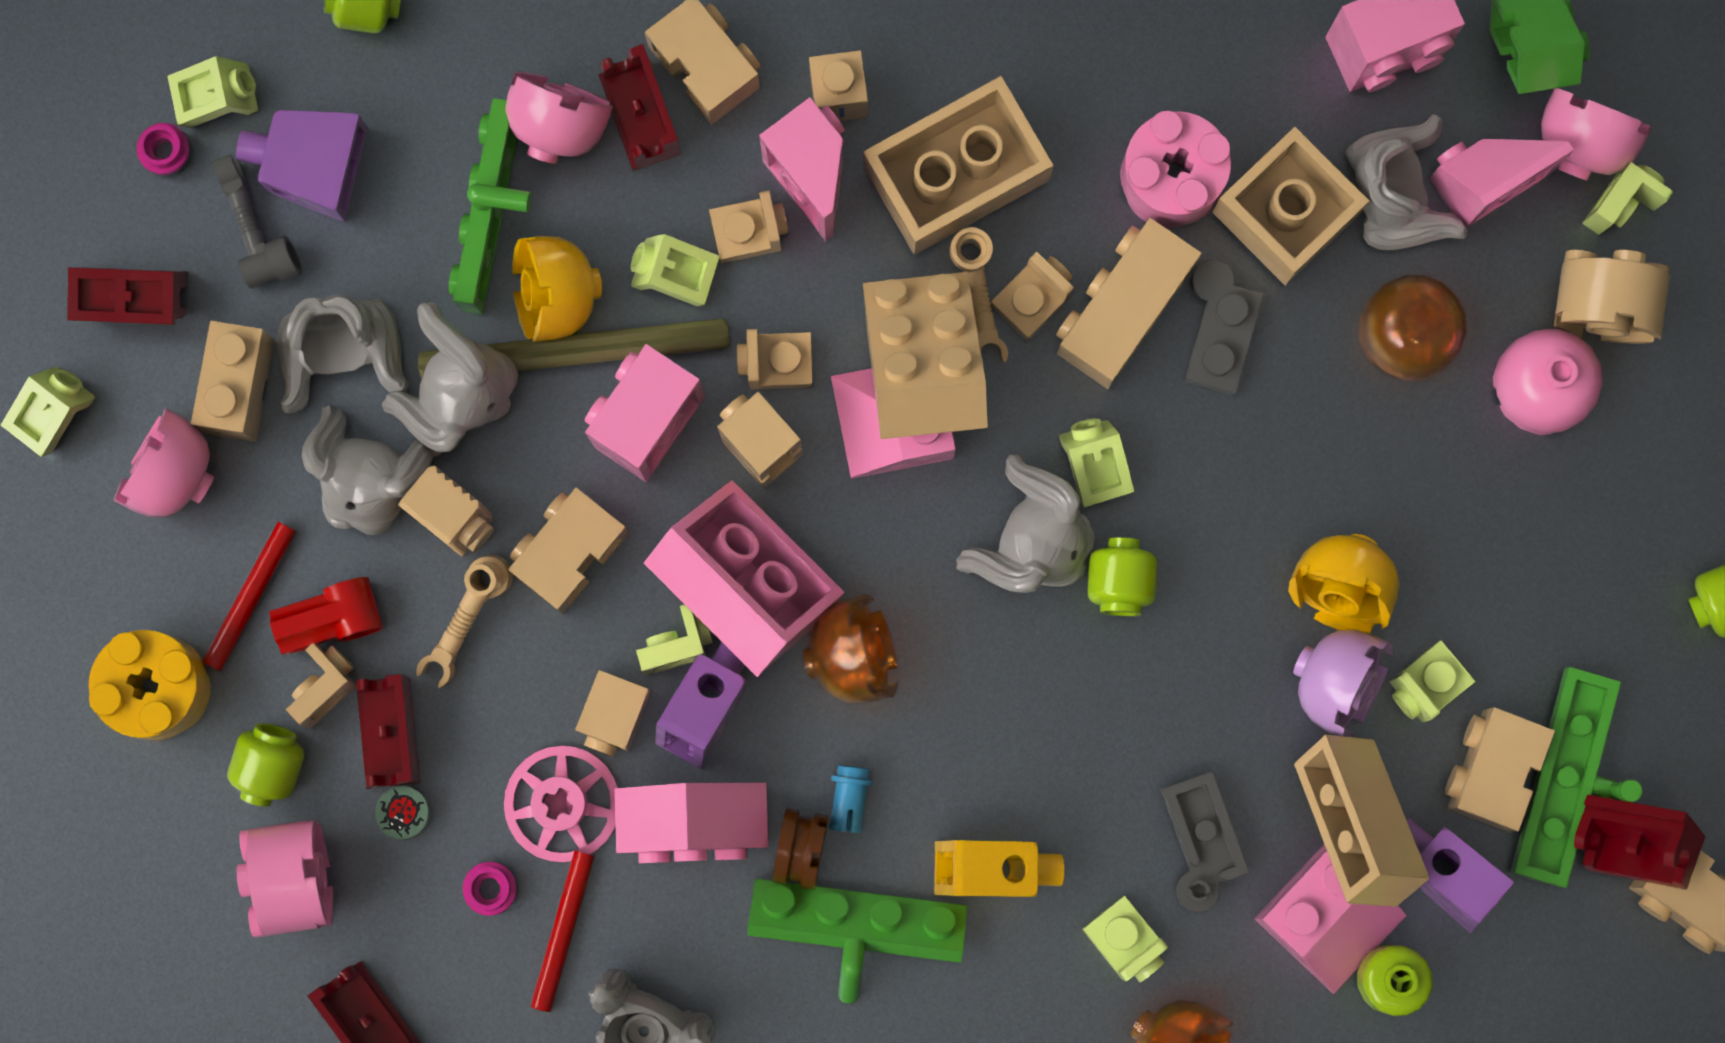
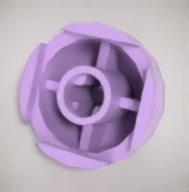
M1339 630L1325 636L1315 649L1307 645L1299 655L1293 673L1301 677L1298 686V696L1302 709L1310 720L1333 735L1352 737L1354 732L1345 728L1352 719L1363 723L1388 671V668L1379 665L1382 652L1392 656V643L1359 630Z

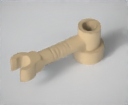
M964 228L952 239L949 249L950 257L958 268L963 270V272H968L980 350L986 345H994L1000 352L1002 364H1005L1008 358V349L1006 344L998 337L993 312H991L992 307H990L991 302H989L990 297H988L989 292H987L988 287H986L987 282L984 272V266L990 260L993 252L992 241L988 234L979 228ZM965 244L974 245L979 252L978 258L974 260L964 258L961 254V247Z
M487 555L478 558L470 565L464 578L467 591L457 608V612L454 613L455 616L452 617L450 625L447 626V630H445L432 653L422 658L418 663L417 676L425 674L429 664L435 661L441 664L444 670L438 688L452 681L455 675L454 662L458 656L457 653L484 602L504 594L511 587L513 574L508 570L511 566L504 558L497 555ZM482 570L486 571L490 576L491 582L489 587L483 585L480 580Z

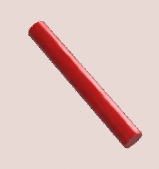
M277 522L202 663L221 672L297 531Z
M574 850L531 1001V1008L551 1013L595 856Z

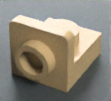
M769 190L759 192L760 199L709 209L721 264L781 251L779 236L789 234L783 203L772 205Z
M1036 252L1028 260L1027 266L991 301L990 306L1028 341L1071 298L1074 287L1069 281L1072 279V275L1056 258L1050 256L1045 260Z
M747 329V344H737L738 375H748L750 390L813 388L811 332L758 334L757 329Z
M312 643L305 649L325 671V674L320 678L316 674L310 676L292 693L295 701L286 708V711L301 726L311 729L356 688V683L348 675L354 669L353 665L333 645L325 650L322 646Z

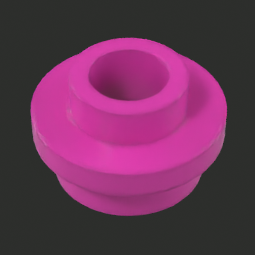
M157 123L148 127L140 135L137 142L139 161L148 171L157 175L176 173L186 164L190 155L188 138L178 127L169 123ZM163 143H171L173 146L172 153L166 158H158L156 154L158 147Z
M483 862L474 866L467 873L463 882V896L467 905L481 915L492 916L506 911L514 902L517 893V883L513 873L506 866L497 862ZM488 878L495 879L500 885V892L494 899H487L481 892L482 883Z

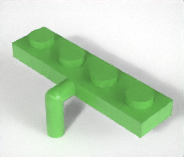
M496 98L492 100L490 114L484 113L480 121L479 143L483 144L480 164L474 163L471 168L467 197L472 206L470 214L465 213L460 222L459 243L464 245L460 265H453L449 277V294L454 295L453 302L463 312L484 315L504 210L528 213L532 204V192L509 188L518 138L514 136L509 127L505 111L507 100Z
M1573 667L1564 668L1549 728L1555 730L1541 771L1536 773L1532 788L1533 793L1527 807L1510 873L1556 887L1567 888L1577 851L1574 848L1575 834L1585 809L1584 801L1587 794L1627 802L1636 801L1641 797L1642 787L1637 781H1615L1597 775L1621 681Z
M755 879L747 936L843 948L838 997L842 1002L851 1004L859 998L865 951L961 963L968 905L818 886L815 887V890L801 888V884L786 883L785 885L774 883L771 880Z

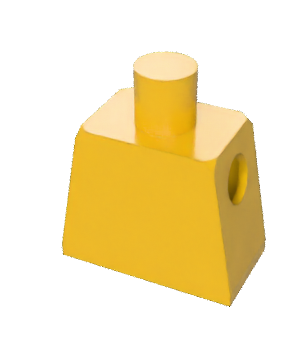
M935 841L934 895L1036 897L1038 886H1062L1064 859L1062 854L1038 853L1037 842ZM1005 860L1008 861L1010 866V873L1007 878L1004 877L1002 871Z

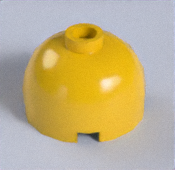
M537 236L518 239L514 248L512 275L521 274V292L514 291L513 294L518 321L524 336L527 339H533L532 342L554 340L572 335L585 325L593 311L594 300L601 298L602 280L599 270L590 267L586 255L573 242L561 237Z
M1343 534L1323 537L1303 553L1290 579L1288 592L1293 602L1300 609L1305 601L1309 606L1320 610V612L1315 613L1313 619L1323 625L1337 630H1359L1371 633L1375 624H1381L1382 629L1388 626L1395 609L1400 582L1394 562L1373 539L1362 534Z

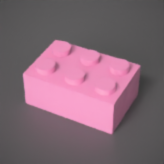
M733 480L673 525L644 562L756 677L762 674L811 631L845 593Z

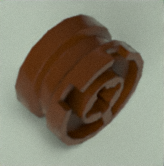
M786 808L772 882L786 885L789 880L800 882L801 888L815 890L828 815L815 813L810 818L801 816L800 810Z

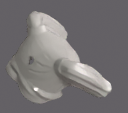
M1432 114L1425 123L1417 126L1393 128L1362 136L1352 143L1345 153L1351 168L1356 171L1355 178L1359 191L1369 200V203L1363 210L1366 215L1363 222V238L1368 245L1378 250H1398L1445 238L1465 239L1467 237L1466 226L1459 217L1450 212H1437L1428 207V196L1423 184L1422 168L1416 151L1434 144L1440 138L1443 124L1442 118L1438 115Z
M334 294L325 298H307L296 305L292 313L282 318L278 328L277 348L284 383V397L281 401V409L284 413H296L303 410L307 405L310 394L311 375H329L354 371L370 363L373 364L379 382L388 392H409L410 383L403 376L400 335L396 319L389 307L381 299L357 301L341 294Z
M423 302L417 309L419 324L426 337L439 349V352L429 360L420 384V397L402 391H395L386 395L382 402L384 412L397 417L428 448L436 452H450L458 446L466 431L498 420L509 412L511 406L509 396L517 385L519 374L515 364L508 356L493 350L488 345L472 342L458 328L442 317L440 308L436 303Z
M333 405L323 407L320 421L311 431L303 445L302 459L305 470L320 480L322 509L325 518L335 528L349 529L354 527L368 535H379L393 525L395 518L401 511V507L398 506L401 499L430 466L433 457L441 455L442 452H436L428 448L418 439L410 445L404 454L398 453L393 447L383 442L364 438L346 439L344 437L347 420L342 409L335 408Z
M1009 455L1006 459L1005 474L1015 487L1026 494V499L1017 505L1010 514L1000 539L999 550L992 551L977 547L962 550L960 556L956 559V569L967 574L975 573L1001 588L1019 593L1034 592L1040 585L1064 587L1076 583L1085 573L1086 564L1084 560L1094 549L1097 539L1090 521L1079 511L1081 503L1079 495L1069 482L1059 476L1027 465L1022 455Z
M608 969L602 975L600 984L595 985L593 991L589 992V1001L592 1004V1008L598 1014L605 1015L602 1026L595 1034L596 1043H712L715 1037L716 1026L710 1015L702 1012H691V1010L682 1011L672 1003L664 1001L654 994L639 990L636 984L631 981L628 973L623 969ZM646 1026L649 1029V1033L644 1035L640 1032L639 1028Z

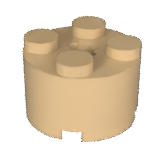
M1615 250L1613 252V259L1597 258V254L1589 251H1566L1561 269L1554 328L1577 334L1580 338H1583L1584 328H1586V331L1589 333L1601 335V341L1610 343L1646 344L1654 342L1655 337L1661 339L1670 282V267L1658 263H1645L1646 254L1632 250Z

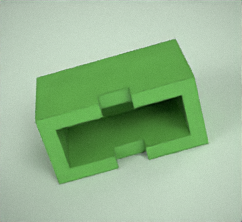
M1491 0L1489 31L1500 55L1511 54L1513 57L1512 60H1507V70L1518 94L1581 84L1583 62L1588 61L1590 58V43L1586 31L1579 30L1574 21V11L1570 0Z

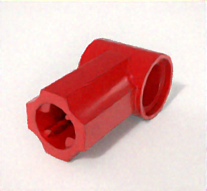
M358 577L336 583L325 588L322 595L269 611L273 637L281 654L284 656L303 651L312 643L321 645L336 639L338 642L350 641L374 634L384 628L369 577Z

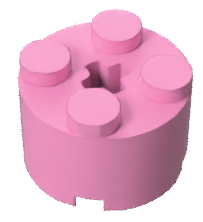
M1161 111L1146 121L1131 138L1120 170L1121 185L1133 212L1146 222L1149 218H1152L1168 229L1191 224L1207 216L1218 202L1229 179L1231 170L1229 142L1212 123L1192 113ZM1173 163L1182 167V171L1178 174L1177 178L1167 174L1169 167Z
M304 820L240 831L241 854L244 862L247 863L237 865V883L241 897L251 896L252 906H249L248 919L252 937H266L332 925L334 918L333 886H327L326 868L330 867V862L320 823L315 822V820Z

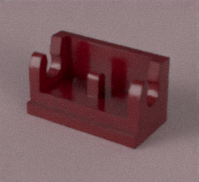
M641 44L630 48L628 58L623 61L613 63L611 58L604 59L600 64L603 73L598 74L607 101L613 106L611 112L632 170L636 171L681 155L675 130L644 45Z
M68 267L67 320L175 325V319H182L186 311L184 306H180V290L187 287L188 271Z
M403 674L387 675L385 679L356 680L366 789L421 783L411 679Z
M1587 794L1584 801L1585 809L1574 839V848L1585 850L1582 864L1587 870L1687 890L1706 837L1687 812Z
M362 961L346 967L331 982L318 987L307 996L341 1043H421Z

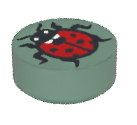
M396 786L387 790L381 795L375 808L377 825L384 834L394 839L408 840L419 836L427 828L431 818V807L426 796L421 791L408 786Z

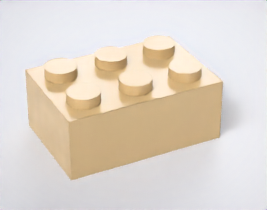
M1002 76L863 151V167L914 255L1050 181L1054 166Z
M968 272L863 283L866 328L880 438L889 439L988 428L986 380Z

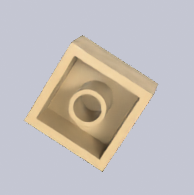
M1294 127L1219 198L1212 213L1286 286L1361 214L1369 200Z

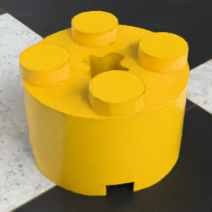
M152 630L124 632L113 637L96 657L89 676L90 707L97 713L100 719L118 733L151 741H160L174 737L195 725L204 714L211 693L209 674H207L205 665L202 663L197 651L191 645L178 638ZM146 678L158 683V689L155 693L147 692L142 688Z

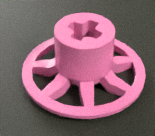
M571 746L548 747L526 758L515 769L509 779L504 798L505 819L512 835L525 850L538 858L548 861L569 862L572 860L574 851L559 853L546 850L557 831L567 830L579 848L575 851L592 854L609 839L616 826L615 788H618L609 768L590 752ZM557 756L555 777L543 781L528 772L539 761ZM566 756L583 759L591 764L596 771L576 782L569 778ZM601 777L605 780L610 793V809L587 801L586 793ZM523 779L534 790L531 797V805L515 811V792L519 782ZM584 816L608 818L601 834L587 845L579 824ZM534 817L543 827L538 845L531 842L524 835L517 819Z

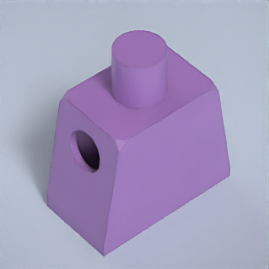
M278 110L273 114L268 135L248 130L241 131L236 146V159L261 165L258 181L267 192L333 219L345 222L368 127L360 115L354 113Z
M721 642L712 659L701 654L696 657L656 723L655 744L700 770L703 768L739 704L746 684V679L740 676L745 665L723 642ZM704 690H713L717 692L719 696L715 698H708L702 695L701 692Z
M1409 818L1407 823L1430 877L1419 889L1471 934L1515 882L1449 829L1444 827L1433 838L1415 821ZM1437 859L1447 860L1453 866L1454 873L1451 875L1439 874L1433 868V861Z

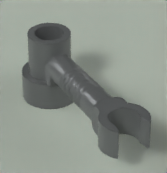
M231 154L213 161L212 165L224 194L228 197L249 256L238 260L240 272L247 286L253 289L277 278L279 281L284 282L301 275L302 266L299 257L287 236L266 242L259 225L260 223L257 221L258 217L256 212H254L255 209L252 207L253 204L248 193L249 187L240 161H234Z

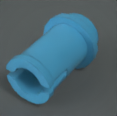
M838 765L837 775L831 776V781H836L829 829L842 832L848 830L851 833L863 832L862 822L867 786H873V780L869 779L870 769Z

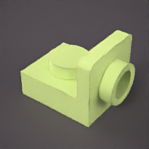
M215 56L167 76L179 126L192 128L230 112L250 115L258 111L255 97L256 84L247 63Z
M1630 162L1624 170L1615 175L1582 224L1598 235L1613 224L1620 228L1632 215L1639 202L1655 211L1669 200L1673 191L1664 185V178L1654 169L1645 165L1636 166Z
M666 234L646 238L644 242L638 245L632 257L630 268L634 272L631 287L639 290L653 289L694 306L705 305L720 256Z
M53 367L28 377L1 426L39 456L43 457L53 452L75 413L90 407L95 396L83 387L81 380L76 375L67 370Z
M1086 419L1072 425L1071 431L1059 435L1061 446L1068 455L1076 489L1084 508L1134 492L1120 434L1108 420Z
M685 604L680 605L688 636L678 638L677 631L661 633L646 639L648 647L636 650L641 671L646 676L693 663L699 654L706 656L704 645L713 643L710 629Z
M1441 640L1436 642L1389 682L1396 690L1392 694V698L1403 713L1412 720L1418 716L1422 722H1427L1438 716L1441 709L1476 681Z
M1126 896L1119 898L1082 928L1099 952L1124 981H1128L1135 976L1139 982H1142L1165 963L1159 955L1168 946L1161 938H1158Z

